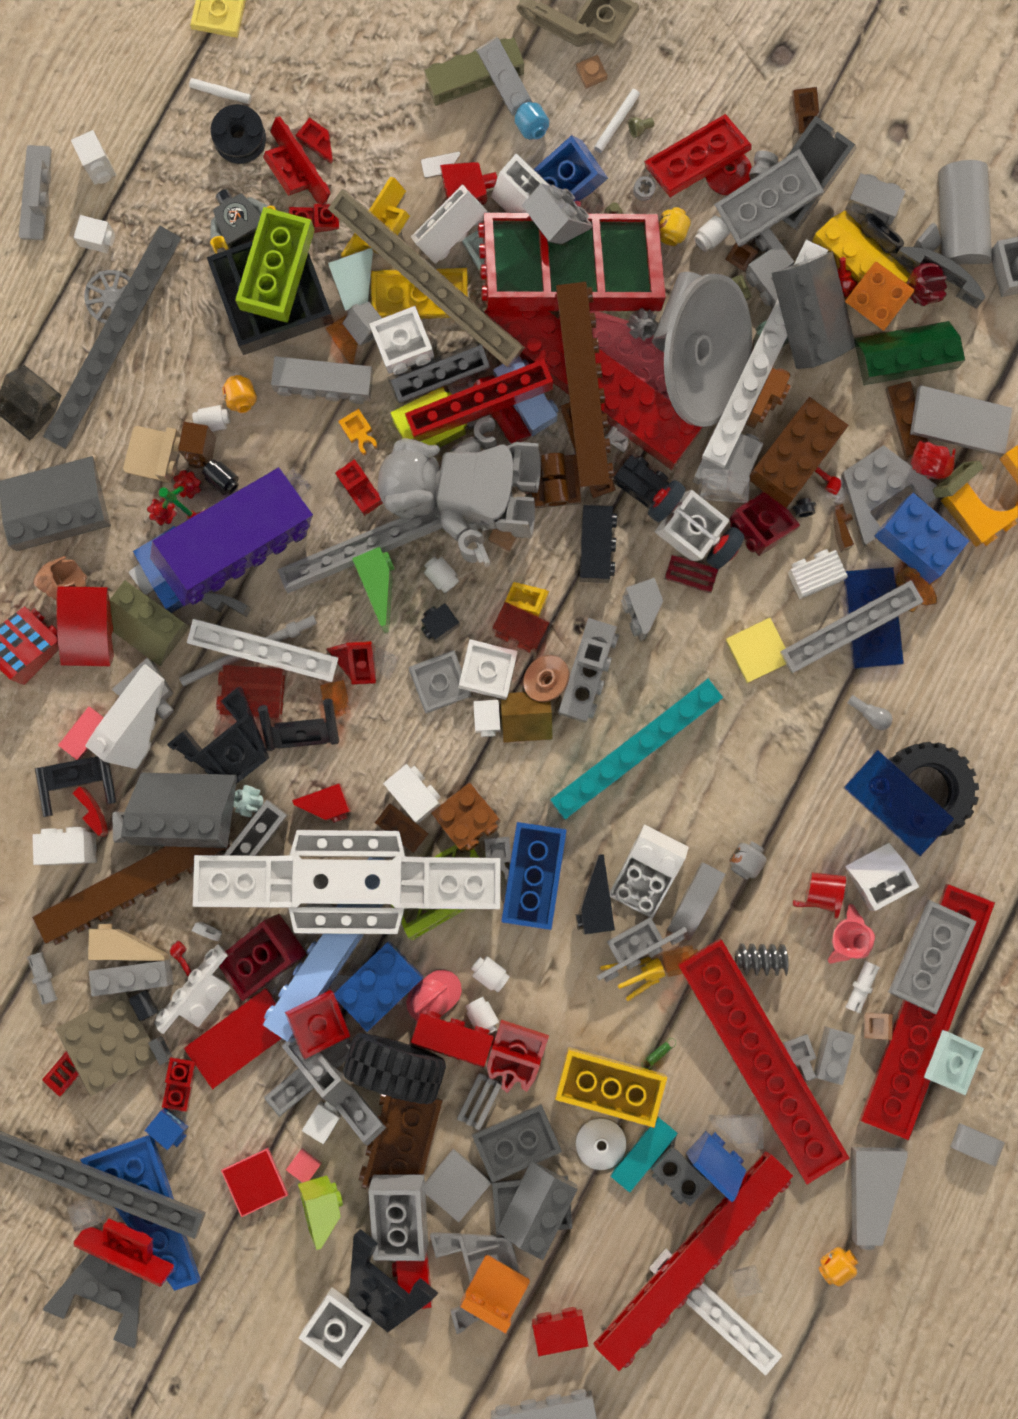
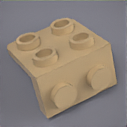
M135 426L132 430L123 470L127 474L171 483L172 476L175 475L177 468L176 459L179 452L180 433L177 429L169 427L166 428V432Z

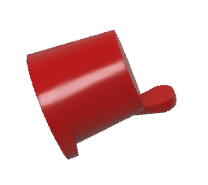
M811 872L805 902L793 900L792 905L794 907H817L833 912L834 918L838 919L844 898L846 876Z

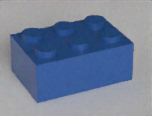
M912 493L902 501L874 535L875 538L929 584L945 572L969 542L966 537L915 493Z
M388 941L334 995L336 1000L368 1032L424 977Z

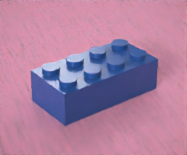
M517 822L501 922L552 930L566 829Z

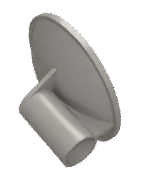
M692 272L679 273L652 339L653 345L664 352V375L669 399L676 413L688 424L707 427L719 422L751 356L752 326L746 299L739 286L731 278L721 274L701 276Z

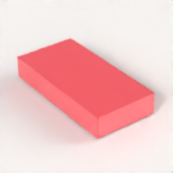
M88 706L58 746L76 760H80L88 750L85 745L104 717Z

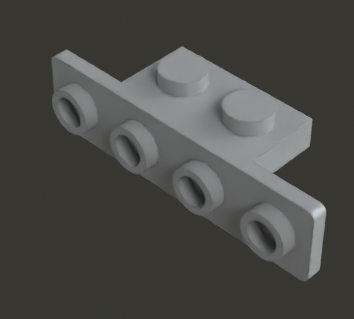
M27 146L19 237L24 240H44L46 210L49 206L48 188L51 183L50 165L52 149L49 146Z
M650 917L610 939L607 943L619 964L597 976L598 980L600 981L604 978L608 982L619 976L617 971L626 966L630 970L641 964L639 958L647 954L651 958L662 952L661 946L670 942L673 946L684 940L683 934L687 932L686 928L684 927L663 939Z

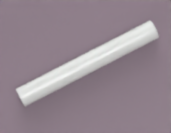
M636 89L631 90L595 144L594 149L597 152L602 153L640 96L639 91Z

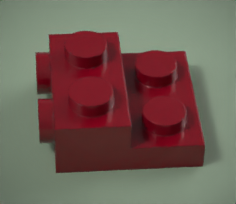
M765 492L737 508L729 518L730 527H735L743 533L747 549L752 553L756 552L758 556L775 547L779 541L800 527L799 522L789 510Z

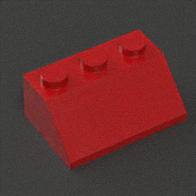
M427 1010L426 1014L420 1013L411 1040L412 1045L482 1068L485 1066L494 1037L489 1035L490 1030L475 1026V1029L472 1030L465 1027L466 1022L451 1018L450 1022L440 1019L441 1014Z

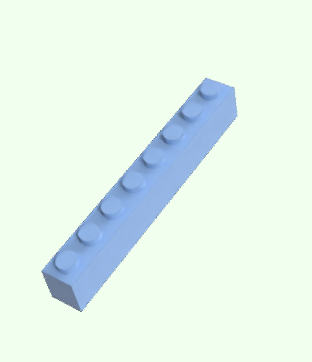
M369 857L367 860H385V859H384V858H374V857L372 858V857ZM371 874L366 877L365 885L368 889L374 890L379 887L380 879L377 875ZM338 904L336 908H382L384 904ZM322 934L318 942L314 941L307 950L308 957L304 963H299L293 971L292 975L294 978L289 985L286 984L281 989L278 995L280 999L275 1006L272 1005L267 1010L264 1016L266 1020L263 1025L285 1041L293 1043L295 1037L285 1012L327 992L364 934Z

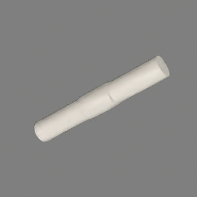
M190 79V88L245 104H250L251 102L250 94L198 79Z

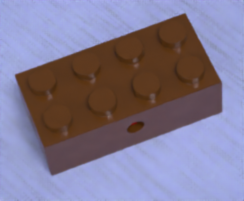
M809 396L747 480L787 508L849 425Z

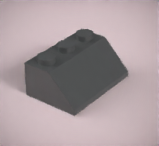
M531 1161L497 1232L521 1250L544 1260L578 1190L577 1184Z

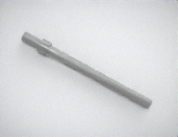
M314 615L297 623L293 621L285 625L286 628L265 638L279 642L288 637L294 638L300 635L301 631L316 625L317 621ZM226 655L179 677L182 685L186 686L243 658Z

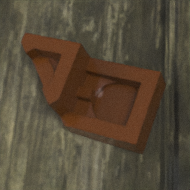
M817 87L795 89L792 91L798 135L804 133L811 121L819 113Z
M843 504L837 505L834 508V531L840 553L849 550L854 545L846 524L853 520V517L850 513L846 514Z

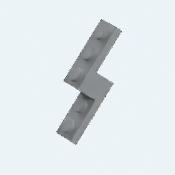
M769 228L755 237L757 247L766 253L748 265L746 279L752 287H756L761 293L760 298L762 302L773 310L778 297L772 272L792 266L794 261Z
M296 1040L293 1043L286 1042L282 1045L320 1096L336 1107L364 1144L368 1146L386 1128L350 1081L344 1077V1074L335 1069L321 1052L304 1059Z

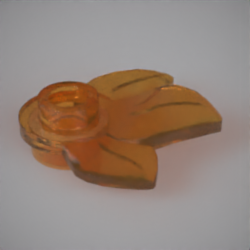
M905 567L897 573L896 583L898 587L906 583L904 580L905 576L912 580L924 601L921 605H935L938 602L935 590L932 587V584L938 579L929 584L920 576L916 569ZM917 606L908 611L914 612L917 609Z

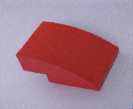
M58 586L57 634L61 666L110 667L114 658L112 643L113 622L108 587Z

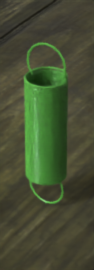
M664 1042L645 1060L652 1067L673 1047Z

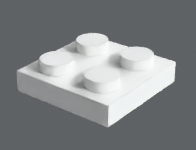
M470 639L458 688L506 700L517 651Z

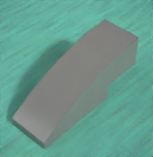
M700 863L667 930L675 933L685 927L687 932L683 935L686 940L690 941L711 904L725 873L705 863Z

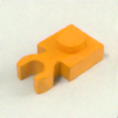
M359 409L338 421L351 443L359 441L358 447L364 456L367 454L364 449L366 443H371L375 449L377 448L376 440L367 435L372 432V429Z

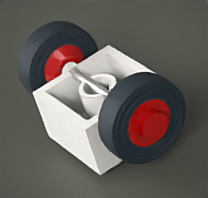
M673 480L655 495L654 501L649 508L648 515L654 521L661 522L655 533L691 561L702 560L713 545L706 561L715 569L722 568L738 553L744 540L743 533L737 528L732 527L719 537L729 519L693 490L685 492L686 488L680 482Z

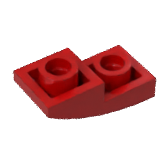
M314 204L313 207L288 208V214L311 219L315 230L314 233L339 229V218L328 210L331 204Z
M170 1057L165 1079L166 1088L162 1108L188 1111L195 1073V1061Z

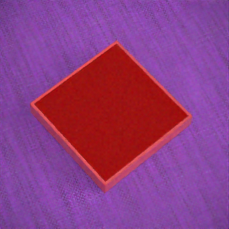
M265 1148L221 1170L241 1217L289 1195L269 1148Z

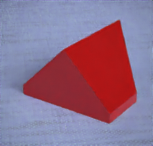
M372 641L349 642L326 648L331 656L338 657L337 664L351 680L352 685L376 683L375 646Z

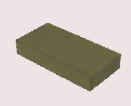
M980 461L964 462L949 477L941 481L932 492L936 498L953 496L984 467Z

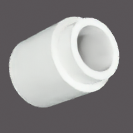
M713 216L697 230L694 241L701 250L707 252L722 242L730 234V231L722 217Z
M222 405L198 409V412L192 413L193 423L208 425L212 432L227 429V424L230 423L228 409H223Z
M433 557L424 565L426 568L424 574L438 590H442L444 593H447L459 582L456 572L443 557L439 559Z
M488 956L484 959L479 957L471 968L474 971L472 977L489 990H495L497 993L510 977L505 973L506 970Z
M483 997L465 1006L468 1010L466 1014L474 1029L475 1026L490 1030L489 1034L497 1030L496 1024L499 1023V1020L490 1003L486 1002Z

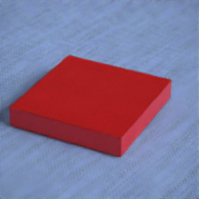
M331 990L285 1012L304 1059L350 1037L335 995Z

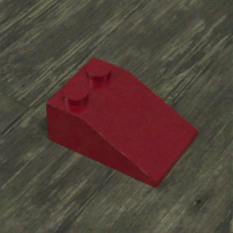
M278 913L263 920L226 950L227 957L219 965V968L239 998L244 1001L305 957L307 953Z

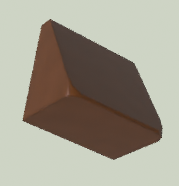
M735 242L725 260L746 272L748 265L754 261L760 249L750 242L741 247Z

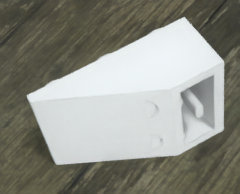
M644 824L610 890V897L653 919L680 870L689 847Z

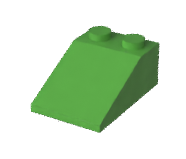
M377 547L352 559L378 621L386 634L390 630L393 577L390 571L395 569L388 552L382 553L381 548Z

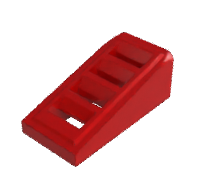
M67 1051L42 1079L59 1097L79 1077L77 1071L73 1073L64 1064L68 1061L74 1067ZM60 1068L70 1076L68 1080L58 1072ZM53 1075L64 1084L61 1088L51 1079Z

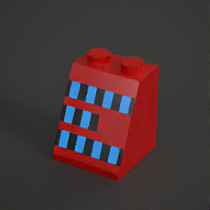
M24 606L0 624V671L10 680L25 685L59 651L57 628L54 625L48 627L43 622L45 617L36 608L30 610Z

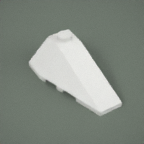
M144 664L96 727L85 746L104 762L137 769L150 750L151 731L155 727L156 721H154L156 708L160 704L165 679Z

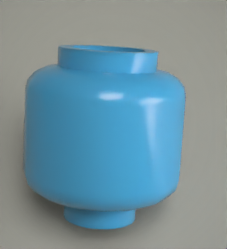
M526 102L517 109L514 121L523 137L528 140L542 138L549 128L550 120L541 105L535 102Z

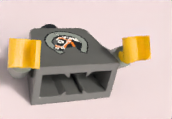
M227 189L218 192L215 197L220 205L213 209L215 217L212 218L210 226V244L214 253L217 254L220 248L228 250L253 241L263 207L276 210L274 206H267L252 197L246 198L243 194H238L232 198Z

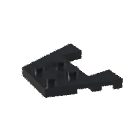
M241 686L221 700L237 722L202 749L186 729L167 743L169 748L172 750L176 749L185 755L184 758L191 763L195 762L204 768L207 774L236 775V784L269 759Z
M360 1229L353 1236L349 1301L388 1333L430 1303L438 1295V1292L420 1278L415 1282L410 1293H407L370 1262L378 1243Z

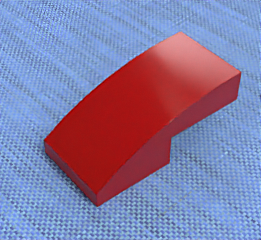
M355 459L335 472V475L364 516L383 504L379 493Z
M79 786L72 794L89 811L82 819L98 836L105 837L108 834L107 824L98 803L85 787Z

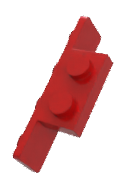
M281 116L275 117L270 133L279 147L265 151L263 155L264 160L288 196L308 189L317 204H326L331 195L328 185L318 174L315 165L308 159L303 147L291 133L289 126L285 124Z
M110 1218L103 1225V1231L86 1225L74 1240V1247L159 1287L165 1283L174 1270L172 1263L153 1255V1238L144 1232H138L129 1228L126 1224L116 1222Z

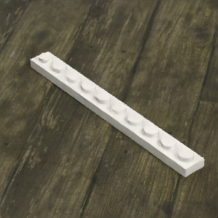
M806 240L795 264L823 255L828 250ZM778 299L702 456L703 459L722 468L725 467L787 337Z

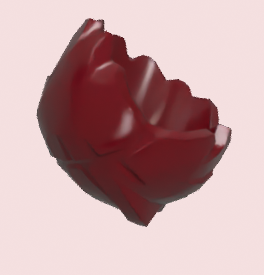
M933 263L921 264L914 268L907 284L914 289L910 299L915 304L926 306L944 300V297L947 296L945 290L948 287L945 282L947 277L943 275V269Z

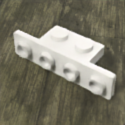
M219 944L207 952L202 964L190 973L188 981L184 986L175 991L172 1000L166 1008L158 1012L154 1024L160 1033L164 1034L179 1015L199 1027L230 989L227 983L213 974L227 957V953Z

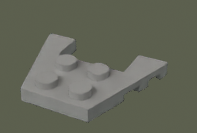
M884 445L842 473L863 546L876 539L874 535L881 528L870 511L908 486L926 504L936 499L932 490L937 485L925 476L916 473L911 465Z
M430 1233L436 1258L462 1251L470 1282L485 1255L495 1258L520 1273L513 1244L504 1236ZM460 1306L451 1309L456 1334L463 1332L469 1325L480 1320V1318L467 1312Z

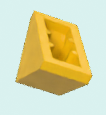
M513 582L504 604L539 619L548 599L549 591Z

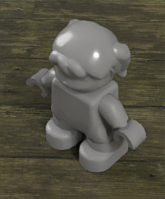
M491 417L479 419L474 426L475 437H467L455 444L450 452H446L443 455L441 471L434 457L440 451L438 446L403 438L395 442L392 453L382 462L378 477V493L381 501L387 510L403 519H410L414 515H428L437 505L441 515L442 528L458 541L463 559L471 563L477 562L475 551L467 548L468 545L472 542L482 544L485 540L482 533L471 530L467 523L474 524L475 522L487 529L511 532L516 538L531 539L534 530V498L510 497L512 486H517L521 492H538L541 474L538 443L515 442L509 446L504 444L497 446L496 439L493 436L487 438L483 436L484 433L492 432L495 428V421Z

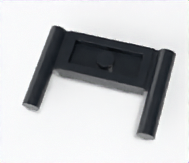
M325 699L323 701L326 722L324 718L274 723V727L271 726L268 707L266 705L259 706L258 713L266 750L273 751L275 748L281 749L327 743L332 745L338 744L339 735L333 700Z
M98 756L35 768L43 817L53 816L49 791L103 781L107 805L117 803L110 763L104 762Z

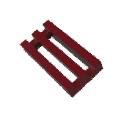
M671 555L664 579L711 594L719 569ZM674 563L709 573L711 577L674 566ZM674 571L709 582V584L706 586L671 575V572Z

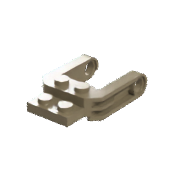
M520 0L516 9L525 19L576 47L588 45L598 40L614 49L639 11V5L631 0H587L579 11L576 21L542 2L537 3L533 0Z

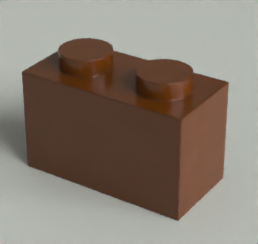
M183 421L178 451L189 462L190 466L203 468L204 465L213 459L216 437L208 425Z

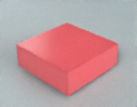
M301 1148L286 1171L303 1183L312 1178L322 1163Z

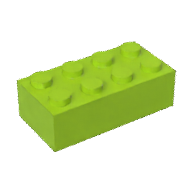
M263 207L236 296V302L240 310L288 322L315 231L311 219Z

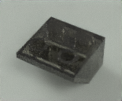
M24 365L6 374L0 389V417L28 440H31L54 415L62 395Z

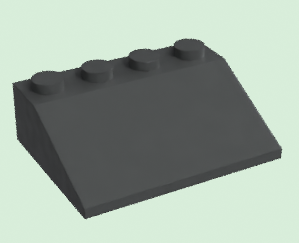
M833 251L772 272L796 369L817 367L838 358L856 347Z
M93 456L0 481L2 523L8 546L15 551H21L111 526Z
M141 773L124 813L121 837L131 845L227 848L237 776Z

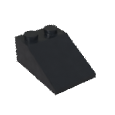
M604 854L596 855L579 907L580 914H575L577 929L582 930L584 935L615 930Z

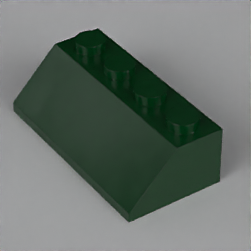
M950 321L854 338L863 386L958 369L965 361L961 337Z

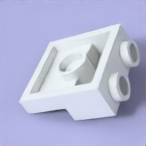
M415 306L369 323L388 374H403L408 370L407 367L414 364L424 366L431 361L430 358L434 357L431 344Z

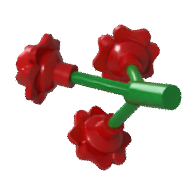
M182 470L179 475L174 476L173 479L176 482L173 485L174 491L171 492L165 487L160 488L159 495L162 498L160 500L153 499L152 504L147 508V512L150 513V520L156 521L160 526L164 525V523L170 525L172 519L177 515V512L174 510L175 505L187 514L188 519L201 513H196L193 510L190 511L176 497L180 493L181 497L187 496L189 499H192L195 494L200 493L199 485L201 481L195 477L193 471L187 473L186 470Z

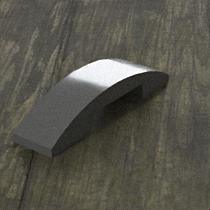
M901 247L895 257L899 263L911 270H914L919 264L933 263L943 269V275L947 277L946 280L961 288L956 297L976 309L985 299L982 289L973 277L960 265L941 254L923 248Z

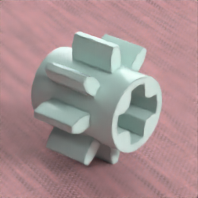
M244 785L243 790H236L233 807L236 808L235 812L246 817H251L252 812L257 813L263 805V797L259 795L260 790L248 785Z

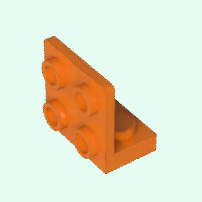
M874 262L845 302L885 331L913 294L914 289L880 263Z
M485 1255L461 1299L460 1307L506 1333L511 1325V1317L530 1284V1279L495 1258Z

